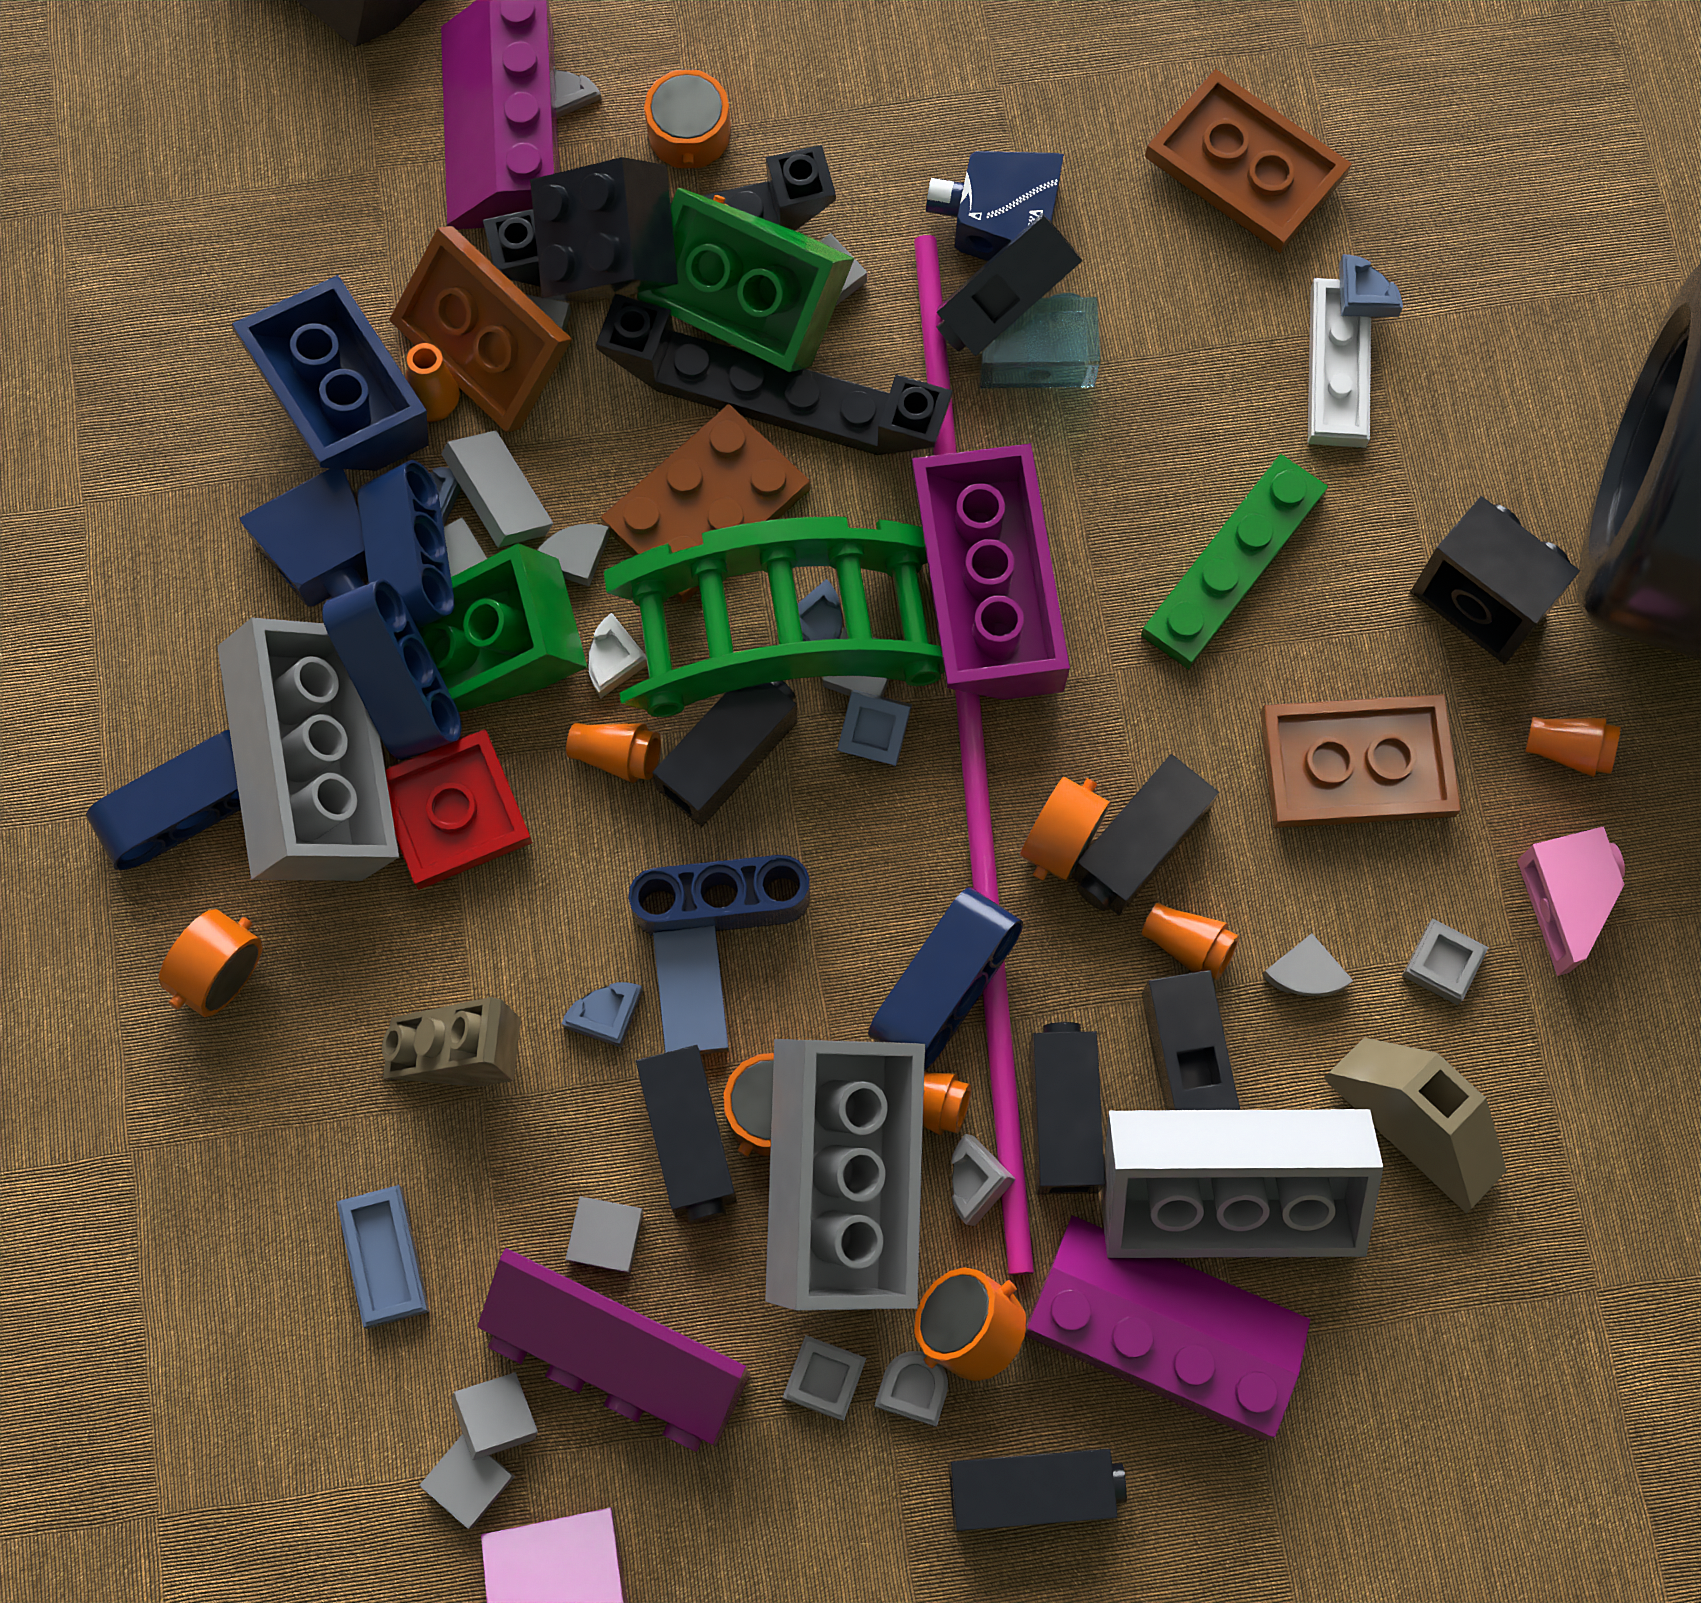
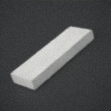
M1314 278L1310 292L1308 444L1366 448L1370 440L1371 317L1341 316L1340 280Z

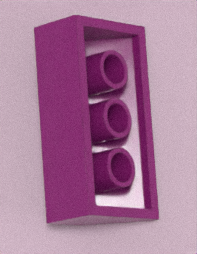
M476 0L441 26L447 226H453L456 230L485 228L483 223L485 219L533 209L530 179L560 172L558 123L555 105L554 35L548 0Z
M1031 443L912 458V468L947 688L1002 700L1064 692L1070 666Z
M1071 1215L1027 1321L1025 1336L1253 1438L1265 1441L1275 1438L1295 1387L1311 1319L1172 1258H1107L1104 1229Z
M506 1247L499 1259L477 1325L479 1329L492 1335L487 1348L521 1365L528 1353L550 1364L545 1377L579 1394L586 1382L608 1393L603 1406L637 1423L643 1412H646L667 1423L662 1433L663 1436L695 1452L698 1451L702 1441L717 1447L751 1376L745 1365Z

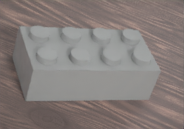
M251 617L218 645L251 880L363 881L399 858L380 735L326 631L324 623Z
M774 1039L765 1302L793 1310L917 1309L925 1044Z
M1370 1109L1109 1111L1104 1158L1105 1185L1101 1191L1107 1258L1366 1257L1383 1173V1163Z

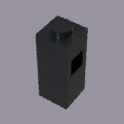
M1042 212L938 306L937 313L943 321L936 327L957 352L967 347L976 357L1083 260Z
M784 681L769 682L726 692L652 772L657 791L700 827H703L798 723L797 703L793 701L796 698L795 693Z
M1170 754L1077 862L1072 876L1079 883L1076 887L1077 891L1095 908L1105 911L1109 907L1120 916L1211 810L1219 791L1173 754Z
M1211 970L1148 980L1141 994L1165 1110H1240Z
M1074 1022L1049 1023L1043 1026V1033H1033L1029 1043L1035 1195L1099 1193L1105 1185L1097 1031L1081 1032V1024Z
M698 1044L635 1060L671 1210L675 1218L687 1215L689 1223L693 1224L724 1216L726 1214L725 1205L737 1202Z
M1111 1449L962 1460L948 1463L954 1531L1118 1518L1116 1504L1127 1502L1123 1463H1112Z

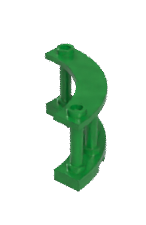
M841 516L768 520L702 533V545L672 553L671 546L667 543L628 558L605 570L606 593L631 600L640 607L649 679L619 692L621 704L647 710L648 714L653 717H669L682 712L684 706L718 694L749 686L790 679L823 676H866L904 681L907 685L916 687L930 685L939 681L941 674L945 672L941 646L929 643L917 573L922 569V565L927 563L922 527L879 519L876 522L877 529L848 528L847 517ZM830 566L836 569L848 639L803 641L792 572L793 568ZM861 569L886 573L894 578L904 641L872 638ZM764 571L768 573L779 645L734 652L723 581L732 576ZM699 586L710 659L673 669L664 602L670 596Z

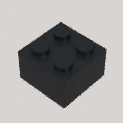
M620 157L530 179L543 299L590 303L613 298L615 293L624 296L678 284L667 165Z
M1480 496L1436 547L1410 592L1505 665L1550 612L1580 570L1570 563L1566 553L1558 546L1550 542H1542L1523 528L1519 519L1509 509L1498 504L1493 505Z

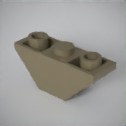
M493 997L391 1017L390 1027L386 1031L382 1043V1055L385 1060L383 1079L478 1087L512 1082L515 1075L521 1018L502 999Z
M1364 1037L1323 1078L1355 1109H1370L1374 1127L1465 1213H1468L1507 1171L1486 1097L1438 1053Z

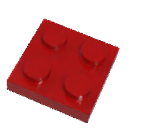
M486 729L385 769L396 839L418 890L533 843Z

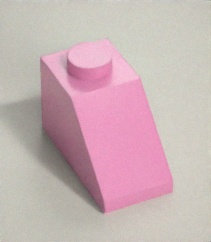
M1604 826L1533 844L1517 860L1557 976L1570 973L1587 959L1625 885L1622 879L1625 875L1623 856L1615 843H1609Z

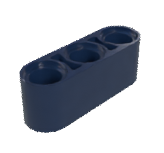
M411 460L361 485L358 490V506L369 583L380 579L389 581L401 595L417 629L451 614L454 609V594L437 486L427 469L419 462Z
M380 579L327 600L323 606L322 613L326 631L389 753L396 759L405 760L457 741L461 735L462 727L457 707L397 589L389 581Z
M225 730L111 792L88 809L86 817L114 869L119 871L129 870L147 863L241 810L230 730Z
M771 855L648 869L634 878L629 887L628 899L636 924L643 932L651 936L657 932L715 926L716 931L781 925L798 920L805 914L809 906L810 880L806 868L799 860L787 855ZM780 878L789 879L799 887L797 894L787 901H775L765 893V890L772 881ZM717 885H728L737 892L734 902L723 908H714L704 901V896L709 889ZM657 891H665L675 898L671 909L659 915L644 911L642 905L647 896Z
M968 887L963 890L949 906L877 1011L869 1027V1037L875 1042L925 1044L924 1071L928 1069L942 1053L1015 946L1022 932L1023 921L975 889Z

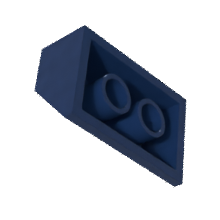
M339 275L232 323L234 333L320 468L378 471L429 446L427 410Z

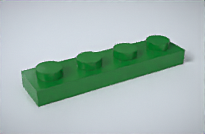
M1280 453L1145 624L1140 636L1189 670L1321 501L1328 486Z

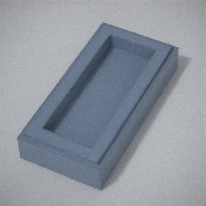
M715 926L653 933L665 1053L697 1044L700 1055L728 1052L729 1045Z
M400 1185L336 1201L363 1327L370 1329L429 1313L430 1309L403 1188Z

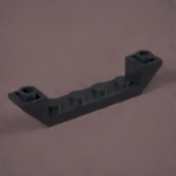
M822 145L766 157L767 181L702 195L712 200L714 195L722 196L725 198L724 204L794 231L836 201V193ZM533 209L483 220L493 265L509 280L541 287Z
M616 293L596 342L598 351L657 392L719 410L730 404L743 417L874 455L935 448L953 391L897 374L895 375L890 393L804 368L788 372L751 353L676 332L673 329L671 309Z

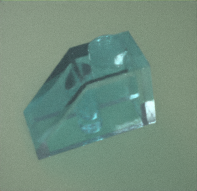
M1059 293L1050 298L1039 299L982 352L979 389L1095 387L1100 365L1097 297H1081L1075 293Z

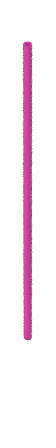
M922 235L915 238L914 247L926 378L929 384L951 390L946 339L936 327L943 321L937 313L938 306L943 303L937 239L932 235ZM952 397L936 446L933 448V455L957 453ZM955 690L973 889L999 905L980 695ZM1004 961L983 991L998 1161L1016 1179L1001 1196L1008 1275H1027L1034 1273Z

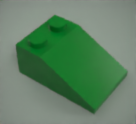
M677 188L671 203L678 284L639 292L636 299L671 309L673 317L788 372L812 366L855 258L802 233L688 190Z
M519 543L452 576L454 609L452 613L418 629L458 712L541 690L588 667L559 559Z

